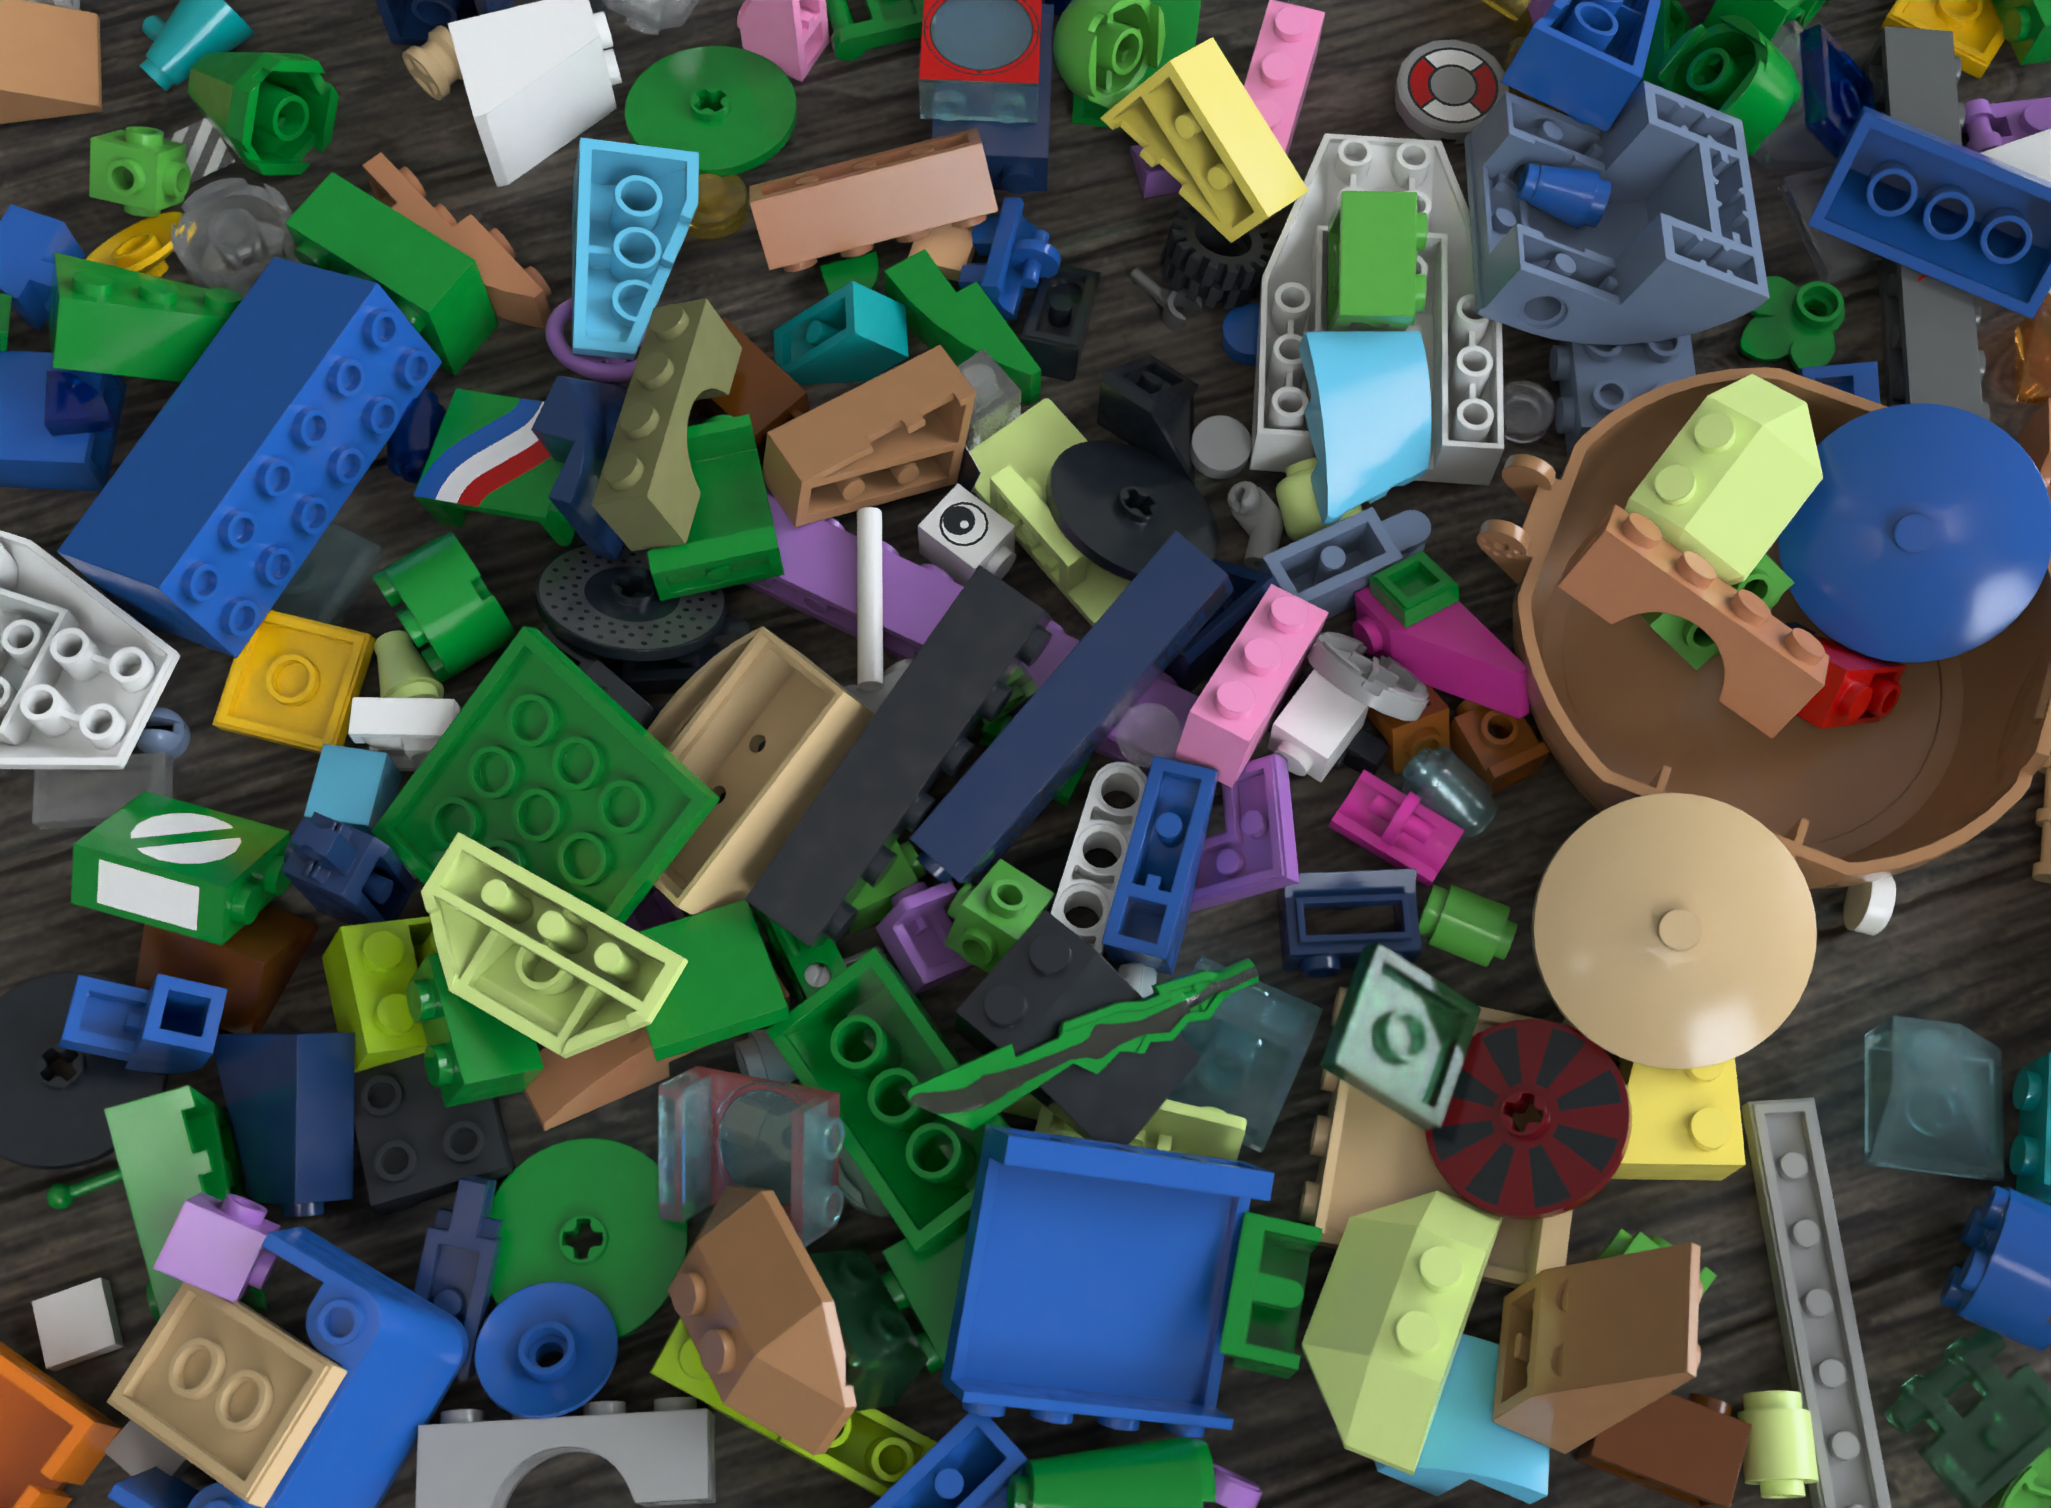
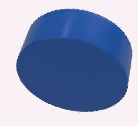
M1247 304L1243 307L1241 305L1237 306L1227 314L1223 322L1221 333L1222 347L1232 360L1240 364L1256 365L1259 304Z

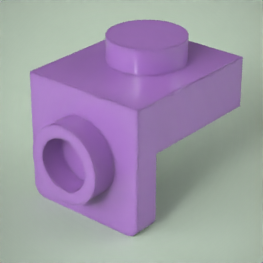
M951 880L947 884L942 883L928 888L925 882H919L905 888L891 899L894 908L876 927L901 975L915 995L963 976L973 966L961 955L944 945L953 925L944 907L958 893Z

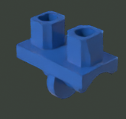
M1021 197L1004 198L1000 214L987 215V219L984 222L973 226L972 244L979 256L989 255L988 262L967 263L963 265L958 281L960 290L977 281L1004 320H1017L1025 287L1036 288L1039 278H1051L1056 275L1061 263L1060 253L1055 247L1048 244L1049 233L1037 229L1035 225L1028 222L1023 216L1024 202Z

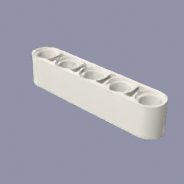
M1117 761L1106 764L1096 773L1051 911L1055 918L1102 956L1104 948L1101 942L1147 782V777L1141 769L1129 762ZM1115 790L1124 791L1134 799L1135 803L1125 809H1116L1109 806L1103 800V796ZM1104 848L1111 851L1118 861L1110 867L1097 868L1089 864L1084 855L1092 849ZM1079 906L1088 907L1095 911L1100 921L1089 928H1077L1070 924L1065 915L1072 908Z

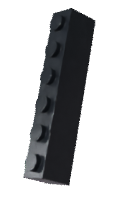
M979 565L745 900L809 947L822 946L827 938L834 943L839 941L859 912L851 904L865 884L868 883L875 888L893 866L897 854L890 849L905 828L912 833L915 832L931 812L936 799L930 796L929 793L943 773L953 777L969 758L975 747V744L968 740L971 733L982 718L992 722L1010 699L1014 689L1008 686L1007 682L1021 662L1031 667L1048 645L1052 637V633L1045 629L1052 620L1049 614Z

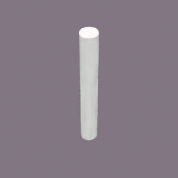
M865 507L857 511V687L863 691H877L883 688L882 511L874 507Z

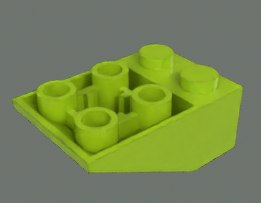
M430 916L340 926L322 956L337 1032H355L354 1073L425 1053V1049L428 1046L422 1022H415L411 1017L407 1003V986L426 956L438 953Z

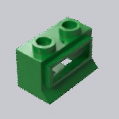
M1245 1211L1219 1349L1220 1353L1232 1357L1230 1366L1289 1379L1298 1371L1301 1355L1294 1354L1307 1273L1311 1253L1321 1241L1323 1228Z

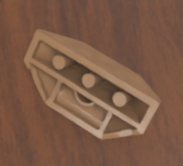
M727 1185L697 1234L667 1291L672 1299L675 1311L680 1315L700 1355L702 1366L709 1374L723 1404L812 1455L824 1454L857 1407L853 1385L846 1384V1353L834 1300L774 1191L756 1187H745L743 1185Z

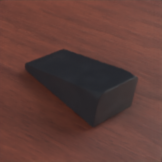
M1060 264L1056 275L1051 278H1039L1020 341L1040 367L1041 376L1065 381H1073L1075 379L1100 281V272Z

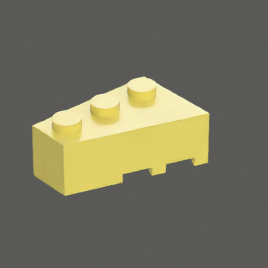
M1213 37L1167 62L1100 117L1112 130L1121 127L1143 148L1139 156L1151 167L1160 164L1182 185L1178 193L1231 243L1309 192Z
M1619 1057V1062H1621L1619 1071L1625 1081L1632 1106V1128L1625 1156L1611 1179L1722 1181L1746 1165L1735 1058L1699 1068L1667 1069L1642 1065Z

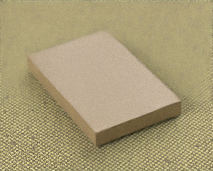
M183 1282L112 1392L107 1403L245 1502L264 1508L348 1371L238 1300L236 1303H233Z

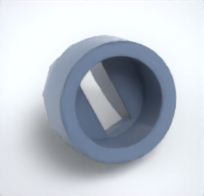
M155 707L136 746L147 758L153 761H172L181 756L187 749L191 738L190 729L187 723L175 711ZM153 726H173V732L151 728Z

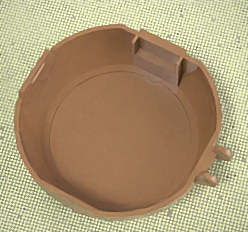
M1781 368L1727 369L1698 374L1667 383L1635 397L1609 413L1587 431L1574 445L1560 479L1555 478L1556 472L1553 467L1538 457L1528 454L1510 456L1502 470V478L1529 507L1525 521L1521 528L1512 522L1504 520H1487L1480 527L1477 543L1518 584L1512 605L1513 644L1515 656L1527 668L1526 686L1530 712L1541 737L1561 770L1580 794L1599 812L1620 802L1651 794L1684 793L1709 797L1744 811L1769 829L1795 859L1809 889L1841 888L1884 879L1923 866L1955 850L1994 824L2015 805L2029 789L2033 775L2049 758L2051 752V557L2038 591L2028 606L2016 620L1994 638L1954 657L1920 663L1900 662L1906 665L1898 682L1901 685L1900 697L1892 711L1887 716L1881 718L1879 722L1820 729L1795 715L1773 739L1719 701L1725 676L1721 654L1710 658L1698 670H1695L1648 625L1641 614L1632 615L1610 624L1558 587L1571 556L1615 504L1625 510L1629 497L1708 395L1750 374H1754L1807 402L1816 446L1842 425L1859 416L1886 408L1887 406ZM1777 538L1766 553L1782 569ZM1790 589L1782 594L1778 603L1770 610L1771 615L1782 623L1796 622L1816 632L1815 635L1833 640L1807 617L1796 602Z

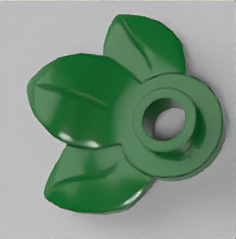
M1766 276L1770 298L1761 307L1750 312L1754 318L1748 323L1740 337V352L1749 359L1761 363L1778 362L1789 357L1797 371L1804 367L1826 366L1836 350L1833 334L1839 329L1845 317L1844 300L1841 293L1833 285L1822 281H1813L1798 287L1782 277ZM1807 310L1814 311V312H1816L1819 316H1815V315L1811 314V313H1810L1809 311H1807Z

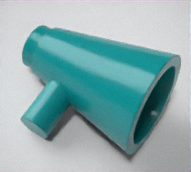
M180 0L166 22L156 15L149 16L144 20L142 30L153 43L145 54L146 59L139 66L167 92L173 84L177 86L189 78L190 68L206 52H229L253 37L255 33L224 0Z

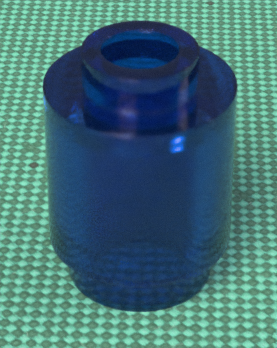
M423 389L418 398L411 400L403 412L395 431L386 442L389 470L402 477L405 481L415 484L419 483L446 414L445 408L439 403L438 396L430 390Z

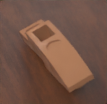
M382 152L362 165L377 200L476 261L497 317L545 329L551 314L547 298L552 295V292L544 278L534 267L529 266L523 269L514 259L516 255L513 248L498 229L493 228L487 231L472 214L457 223L442 204L439 203L433 207L424 198L426 196L424 188L406 166L398 170Z
M775 972L789 1011L790 994ZM644 1027L568 1058H564L545 1047L539 1052L544 1069L525 1089L524 1093L543 1130L546 1131L670 1077L669 1062L701 1048L656 1062Z

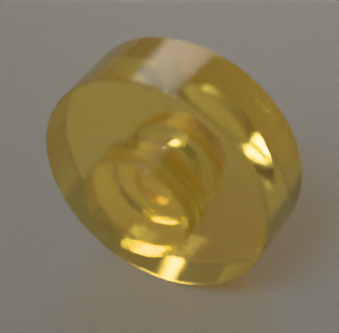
M715 174L699 176L698 206L687 231L688 235L701 239H717L736 232L744 225L749 215L746 186L741 178L736 174L719 177Z

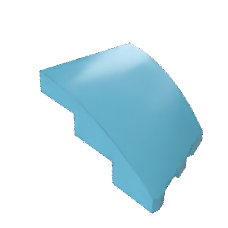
M1420 331L1305 332L1298 349L1312 396L1304 414L1318 462L1310 477L1322 525H1332L1338 522L1345 512L1366 501L1371 504L1386 496L1392 487L1405 486L1426 473L1429 467L1431 445V391L1426 352Z
M1462 1334L1414 1476L1375 1461L1378 1472L1437 1497L1469 1479L1528 1504L1548 1496L1550 1447L1492 1422L1499 1344Z

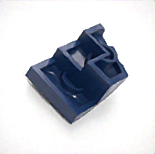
M558 375L531 429L554 460L564 463L548 498L595 555L617 561L624 542L591 504L628 387L609 385L591 380L584 381Z

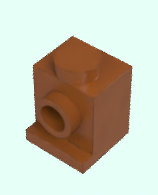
M1464 700L1455 709L1458 716L1454 717L1450 725V746L1482 800L1536 775L1550 754L1544 741L1539 743L1524 716L1518 719L1469 700ZM1495 727L1501 739L1493 737L1488 729Z

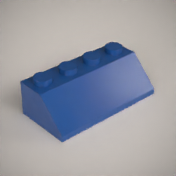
M1863 106L1835 161L1807 225L2034 319L2051 288V182Z

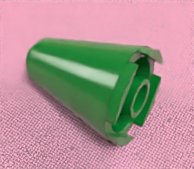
M1188 1436L1031 1459L1025 1462L1021 1475H1011L1007 1489L1006 1508H1203V1502L1216 1503L1213 1460L1208 1445L1204 1440L1190 1439Z

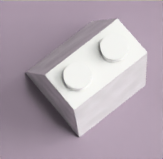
M541 0L448 23L473 117L497 188L509 185L617 109L612 85L622 83L613 48L603 50L614 47L604 11L593 14L589 0Z

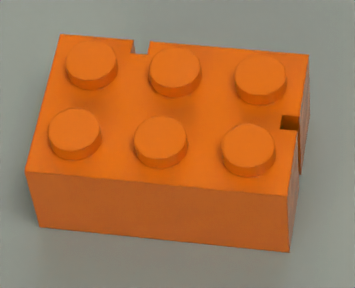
M0 1341V1508H66L73 1498L62 1491L67 1483L83 1486L106 1455L104 1452L123 1428Z

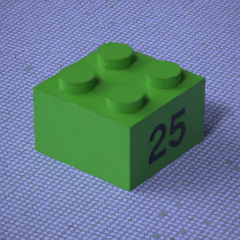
M1341 192L1328 223L1326 331H1406L1409 326H1414L1416 313L1424 311L1425 274H1416V261L1418 251H1424L1426 247L1428 223L1427 214L1417 212V192Z

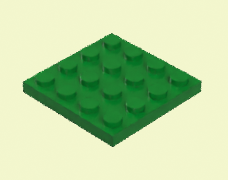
M523 626L371 832L380 841L390 846L400 861L424 885L459 832L624 924L720 798L538 629Z

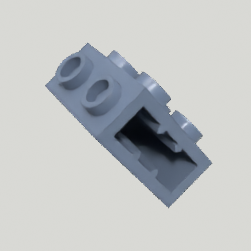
M1691 335L1657 342L1628 345H1595L1561 341L1559 345H1553L1550 352L1549 371L1551 380L1559 381L1561 394L1555 408V426L1557 433L1565 434L1567 456H1570L1578 440L1609 413L1635 397L1662 385L1696 375Z

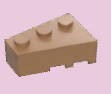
M938 345L767 432L762 470L764 483L794 527L957 484L976 391L942 346Z

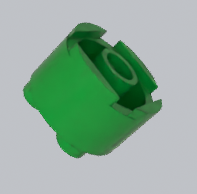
M1736 15L1721 16L1719 18L1723 21L1722 23L1708 28L1699 24L1681 36L1662 61L1657 79L1662 83V88L1742 120L1747 156L1749 157L1759 149L1762 141L1780 125L1790 107L1798 101L1802 88L1801 83L1796 79L1795 71L1790 61L1749 20Z
M451 531L441 537L437 536L371 575L391 607L401 602L405 604V607L396 611L395 614L418 648L428 642L431 646L421 651V654L441 684L507 645V642L514 639L517 635L495 596L491 595L481 579L478 569Z

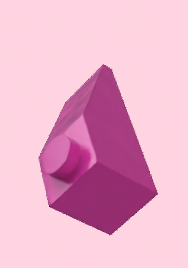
M1370 586L1354 593L1357 621L1353 622V632L1355 638L1363 642V645L1367 647L1365 651L1367 655L1375 654L1379 659L1382 655L1386 658L1391 657L1428 686L1520 719L1530 713L1526 686L1527 668L1525 664L1459 601L1405 628L1370 593Z

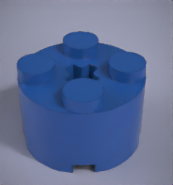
M1994 1186L1983 1208L1975 1205L1968 1216L1961 1234L1960 1243L1972 1247L1963 1268L1954 1266L1950 1271L1941 1292L1940 1304L1953 1309L1956 1316L2038 1352H2042L2051 1344V1323L2047 1322L2051 1316V1205L2012 1188L2006 1187L2002 1189Z

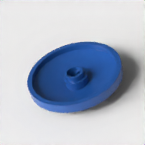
M1917 403L1889 406L1859 416L1836 429L1817 445L1823 479L1778 536V549L1782 570L1795 582L1789 588L1792 595L1807 617L1821 631L1845 647L1877 659L1912 663L1937 661L1957 656L1988 642L2005 630L2028 606L2038 591L2051 557V501L2041 473L2033 460L2008 433L1994 423L1959 408Z

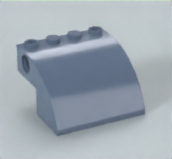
M1643 80L1634 90L1607 132L1590 124L1578 123L1572 117L1505 92L1472 133H1468L1464 138L1477 315L1549 339L1580 344L1628 345L1663 341L1698 333L1737 319L1761 307L1770 298L1742 120ZM1526 164L1599 171L1600 178L1611 181L1608 204L1598 225L1595 228L1582 225L1577 230L1528 204L1526 201L1516 198L1517 185Z

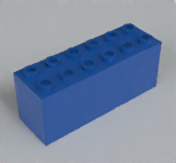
M274 257L57 552L135 620L237 658L442 361L377 282Z

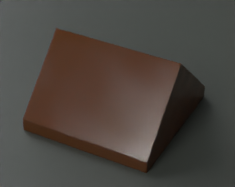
M267 904L258 913L253 923L243 926L223 946L144 924L135 987L149 990L157 974L226 988L228 990L219 1029L230 1034L260 1033L319 927L313 922L271 904Z

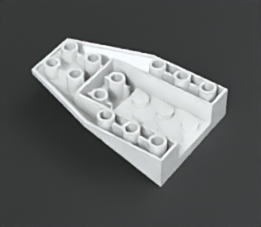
M1325 133L1304 180L1309 192L1295 201L1261 280L1251 436L1252 448L1249 470L1286 472L1285 469L1288 466L1316 457L1304 414L1312 396L1298 346L1305 332L1326 331L1328 223L1341 192H1417V212L1426 213L1428 223L1426 247L1424 251H1418L1416 261V274H1425L1426 301L1424 311L1416 313L1414 326H1409L1406 331L1421 332L1426 352L1431 391V445L1429 467L1423 476L1414 481L1490 485L1504 451L1502 323L1476 314L1469 209L1442 141Z
M0 530V769L123 770L180 658L179 653L32 540Z

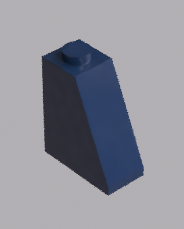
M355 1032L217 1034L213 1053L251 1200L261 1203L281 1204V1216L324 1214V1202L353 1199Z

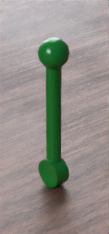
M120 1167L72 1185L63 1182L55 1183L47 1191L46 1201L53 1209H66L76 1197L123 1180Z

